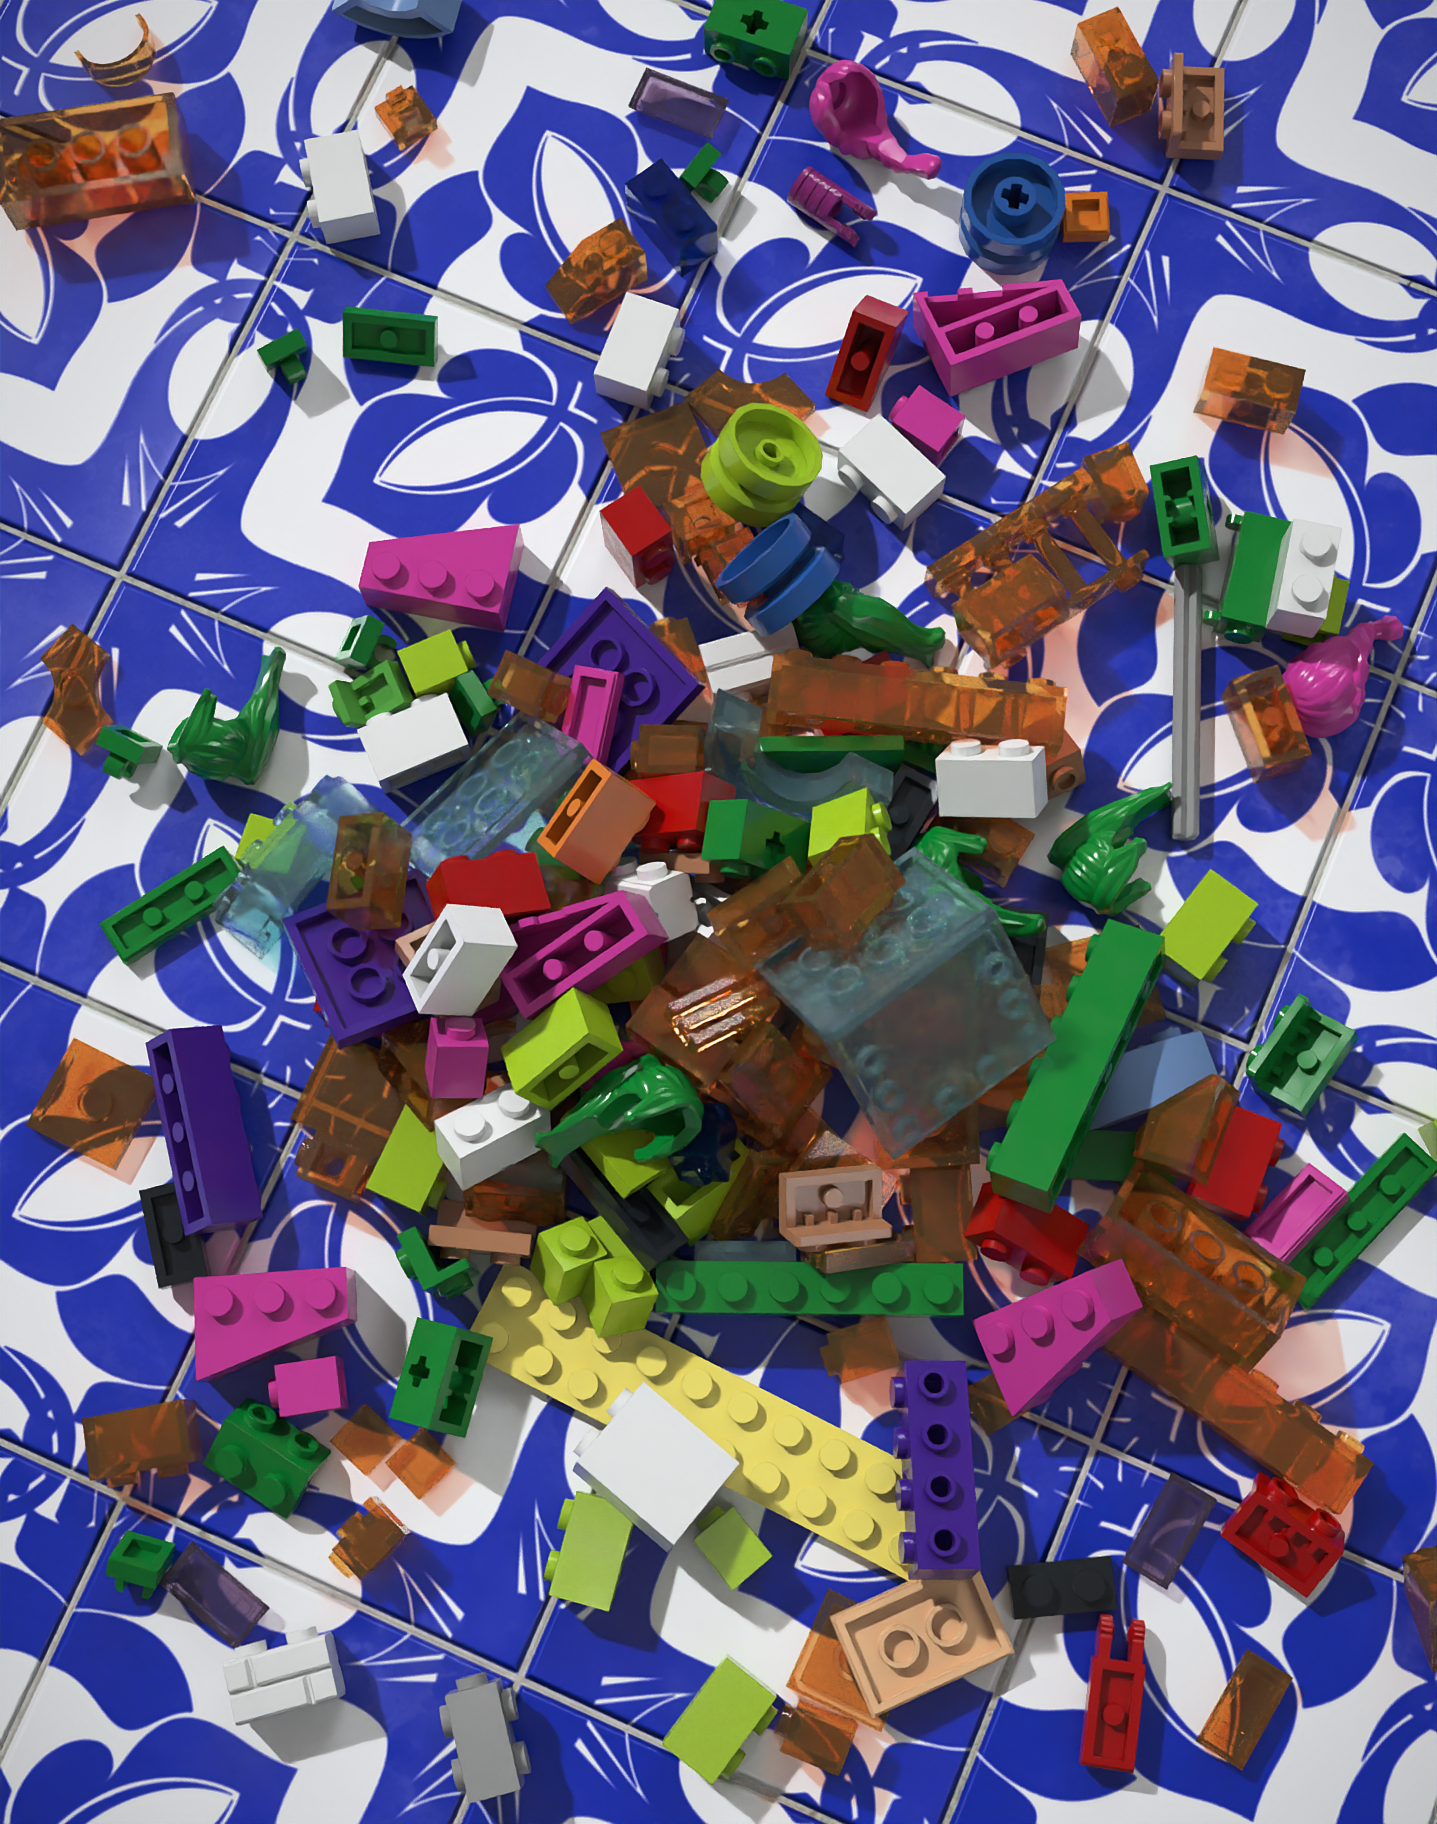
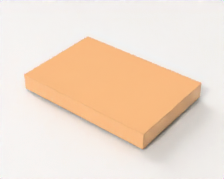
M980 1571L970 1580H910L829 1616L872 1718L1015 1653Z

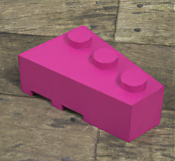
M1062 279L1003 284L1002 290L973 293V288L970 287L957 289V294L928 297V291L913 293V327L950 397L1078 348L1082 315Z
M520 524L369 542L358 585L367 606L504 632L525 545Z
M621 890L565 906L559 911L538 917L524 918L518 920L519 922L508 925L518 947L499 976L523 1018L534 1020L572 987L586 994L591 993L668 940L669 936L644 895Z
M1121 1258L974 1319L972 1323L1010 1414L1014 1417L1046 1402L1054 1394L1053 1391L1067 1377L1077 1372L1083 1366L1082 1363L1097 1348L1103 1346L1143 1306Z
M348 1267L193 1278L196 1381L210 1383L238 1369L256 1364L296 1345H302L357 1322L356 1271Z

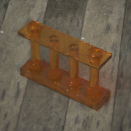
M1083 466L926 567L923 584L933 598L946 590L949 594L955 593L993 645L992 648L987 650L983 667L988 673L1000 665L1004 669L1012 667L1026 656L1027 647L1114 590L1118 589L1120 593H1124L1134 587L1144 577L1142 572L1150 556L1147 551L1142 549L1126 560L1086 507L1088 504L1087 498L1094 481ZM1062 515L1065 519L1071 518L1110 570L1089 585L1086 584L1048 533L1049 523ZM1023 540L1027 544L1033 543L1071 595L1050 610L1047 609L1009 557L1011 554L1010 549ZM985 565L988 569H995L1032 620V622L1010 636L970 582L972 579L971 574Z

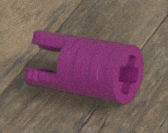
M808 166L801 172L787 197V202L852 247L856 246L860 237L852 228L846 224L842 225L835 220L844 204L863 220L871 222L877 214V211L811 166Z

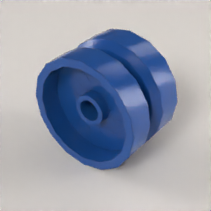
M1004 152L987 158L972 171L964 188L959 216V240L965 254L979 268L996 275H1020L1036 269L1050 257L1059 235L1060 224L1065 211V189L1058 173L1044 160L1027 153Z
M794 513L780 518L751 540L726 565L715 583L716 587L732 604L737 605L748 602L744 618L762 637L777 632L801 615L831 585L840 570L841 565L825 547L820 545L808 548L812 532Z

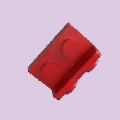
M1259 1472L1253 1479L1252 1490L1222 1526L1220 1533L1221 1537L1306 1598L1344 1553L1345 1532L1333 1515L1321 1508L1314 1510L1298 1498L1295 1489L1286 1481L1278 1477L1271 1479L1262 1472Z

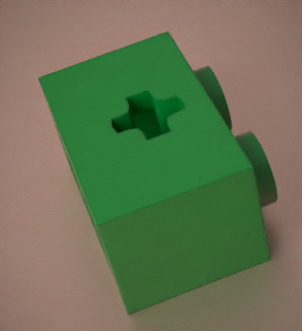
M715 0L704 26L705 53L712 55L723 63L734 62L752 68L765 77L777 76L789 80L807 36L808 9L781 0Z
M1194 455L1150 465L1163 558L1173 570H1176L1180 564L1200 565L1219 561L1220 556L1207 474L1198 456Z
M749 799L710 800L701 860L720 866V874L723 876L738 879H749L751 877L753 878L752 885L762 889L782 890L783 883H804L811 823Z
M417 1317L389 1418L465 1438L493 1337Z

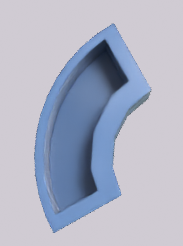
M334 0L331 11L355 24L380 33L405 38H435L453 32L462 0Z
M1174 1027L1151 1036L1153 1044L1125 1052L1089 1131L1116 1125L1152 1111L1183 1103L1222 1087L1202 1031L1182 1035L1180 1028Z

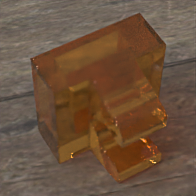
M402 85L385 94L384 102L374 107L377 119L399 151L438 129L436 118L413 85L406 89Z

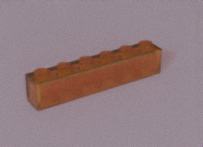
M788 649L784 651V654H773L766 723L862 735L904 736V740L951 745L953 741L960 739H977L980 741V745L999 746V743L1005 740L1022 739L1028 741L1029 746H1045V756L1056 758L1063 745L1068 688L1056 686L1054 681L1045 678H1031L1025 683L1008 681L1005 675L995 672H984L978 674V677L958 675L959 672L956 669L944 666H936L930 668L929 671L910 669V665L900 661H884L881 665L861 663V659L851 655H836L831 660L814 658L812 653L805 650Z
M1131 1280L1143 1307L1099 1349L1278 1478L1286 1481L1296 1491L1321 1509L1326 1510L1330 1514L1341 1515L1375 1464L1362 1455L1366 1447L1344 1431L1339 1430L1334 1435L1319 1424L1322 1416L1316 1410L1298 1399L1293 1404L1276 1393L1280 1386L1274 1380L1256 1369H1253L1250 1374L1233 1362L1237 1357L1233 1351L1215 1339L1211 1338L1208 1343L1201 1340L1191 1332L1194 1327L1191 1321L1171 1308H1168L1166 1313L1159 1310L1148 1302L1152 1297L1151 1293Z

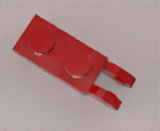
M1102 1613L1099 1616L1095 1638V1655H1091L1079 1754V1763L1081 1765L1129 1773L1134 1772L1146 1665L1142 1663L1146 1632L1145 1620L1132 1619L1131 1625L1128 1627L1126 1661L1110 1658L1111 1643L1114 1636L1112 1615Z

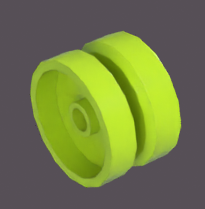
M750 403L737 408L719 434V438L704 457L700 476L706 493L720 510L734 520L752 527H768L780 518L791 514L822 470L823 454L815 435L803 421L792 413L772 404Z

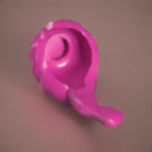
M841 60L833 63L817 79L816 87L810 96L809 111L813 125L830 145L838 148L843 155L851 154L855 158L862 160L874 158L883 163L884 167L893 169L896 173H912L927 180L937 177L942 165L939 156L929 153L907 155L904 149L899 146L896 138L891 134L887 125L883 92L874 73L867 67L852 60Z
M1385 615L1375 622L1359 623L1356 627L1350 629L1345 637L1335 636L1325 639L1321 643L1310 644L1304 652L1288 662L1286 672L1280 676L1278 701L1284 713V718L1289 720L1290 726L1295 727L1298 732L1313 738H1325L1339 734L1358 719L1360 709L1365 700V683L1368 680L1370 668L1367 659L1372 652L1373 642L1377 639L1393 641L1403 637L1404 631L1401 621L1396 616Z

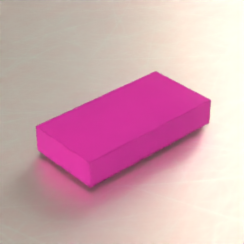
M575 665L555 760L587 767L594 758L603 765H607L625 679L624 674Z
M1308 1163L1242 1232L1243 1239L1283 1270L1350 1199L1348 1192L1311 1163Z

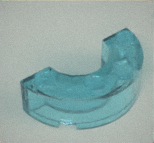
M718 688L710 709L705 735L704 765L705 771H708L709 774L736 786L734 800L749 799L808 823H811L813 807L868 787L875 804L882 802L887 808L891 803L894 772L851 751L838 765L823 772L802 774L784 769L763 752L759 739L763 709Z
M328 774L325 775L315 785L310 795L298 806L291 801L280 810L272 823L276 828L264 842L256 839L242 854L239 861L245 866L234 882L218 895L212 905L217 910L216 924L259 960H262L285 934L282 919L296 914L307 896L331 868L350 852L357 851L388 814L344 777L337 776L332 778Z

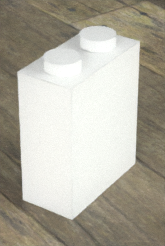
M643 1382L634 1393L625 1388L606 1411L613 1418L601 1433L592 1427L579 1442L573 1452L580 1458L576 1461L572 1471L668 1553L739 1465V1462Z

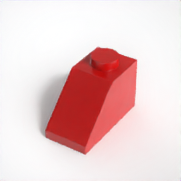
M867 294L852 311L825 396L862 411H869L893 359L909 311Z

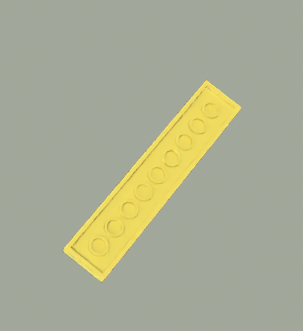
M503 1265L470 1329L472 1332L493 1337L487 1364L605 1425L613 1418L606 1411L625 1388L634 1393L645 1382L739 1462V1465L722 1484L723 1486L910 1581L908 1578V1564L900 1563L898 1550L900 1532H906L905 1512L897 1510L895 1499L897 1479H902L901 1459H894L893 1455L646 1329L598 1339L580 1298L581 1296L554 1306L532 1271L522 1266Z

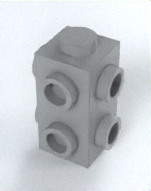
M486 1671L456 1679L457 1689L451 1690L445 1695L446 1705L439 1707V1713L446 1739L454 1737L458 1758L451 1760V1766L457 1791L466 1790L468 1803L470 1804L521 1790L525 1784L524 1774L531 1773V1766L524 1740L516 1742L511 1721L519 1719L512 1687L504 1689L501 1677L488 1680Z

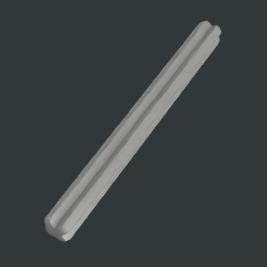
M1180 564L1174 573L1171 836L1174 840L1179 841L1195 840L1199 835L1202 568L1197 564Z

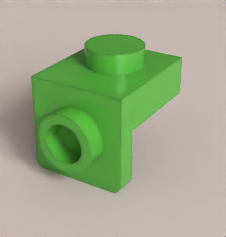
M388 659L352 682L335 680L328 685L333 698L332 707L336 716L346 727L360 729L365 727L367 720L380 713L392 712L394 715L410 707V704L414 701L398 662Z

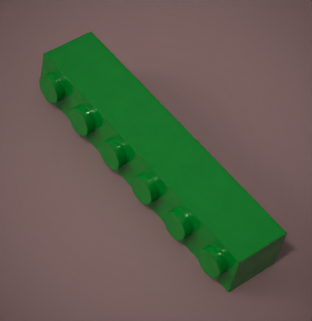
M1109 918L1101 935L1094 934L1091 937L1085 953V962L1087 964L1081 976L1075 974L1072 977L1066 993V1002L1068 1003L1062 1016L1055 1015L1052 1019L1046 1036L1048 1047L1042 1058L1036 1056L1032 1061L1026 1079V1084L1029 1087L1022 1100L1015 1099L1012 1103L1006 1120V1127L1009 1129L1002 1143L995 1142L986 1161L985 1168L990 1173L993 1193L1051 1214L1166 962L1164 936Z
M665 1260L656 1267V1289L659 1293L656 1299L655 1312L657 1315L960 1318L964 1315L963 1264Z

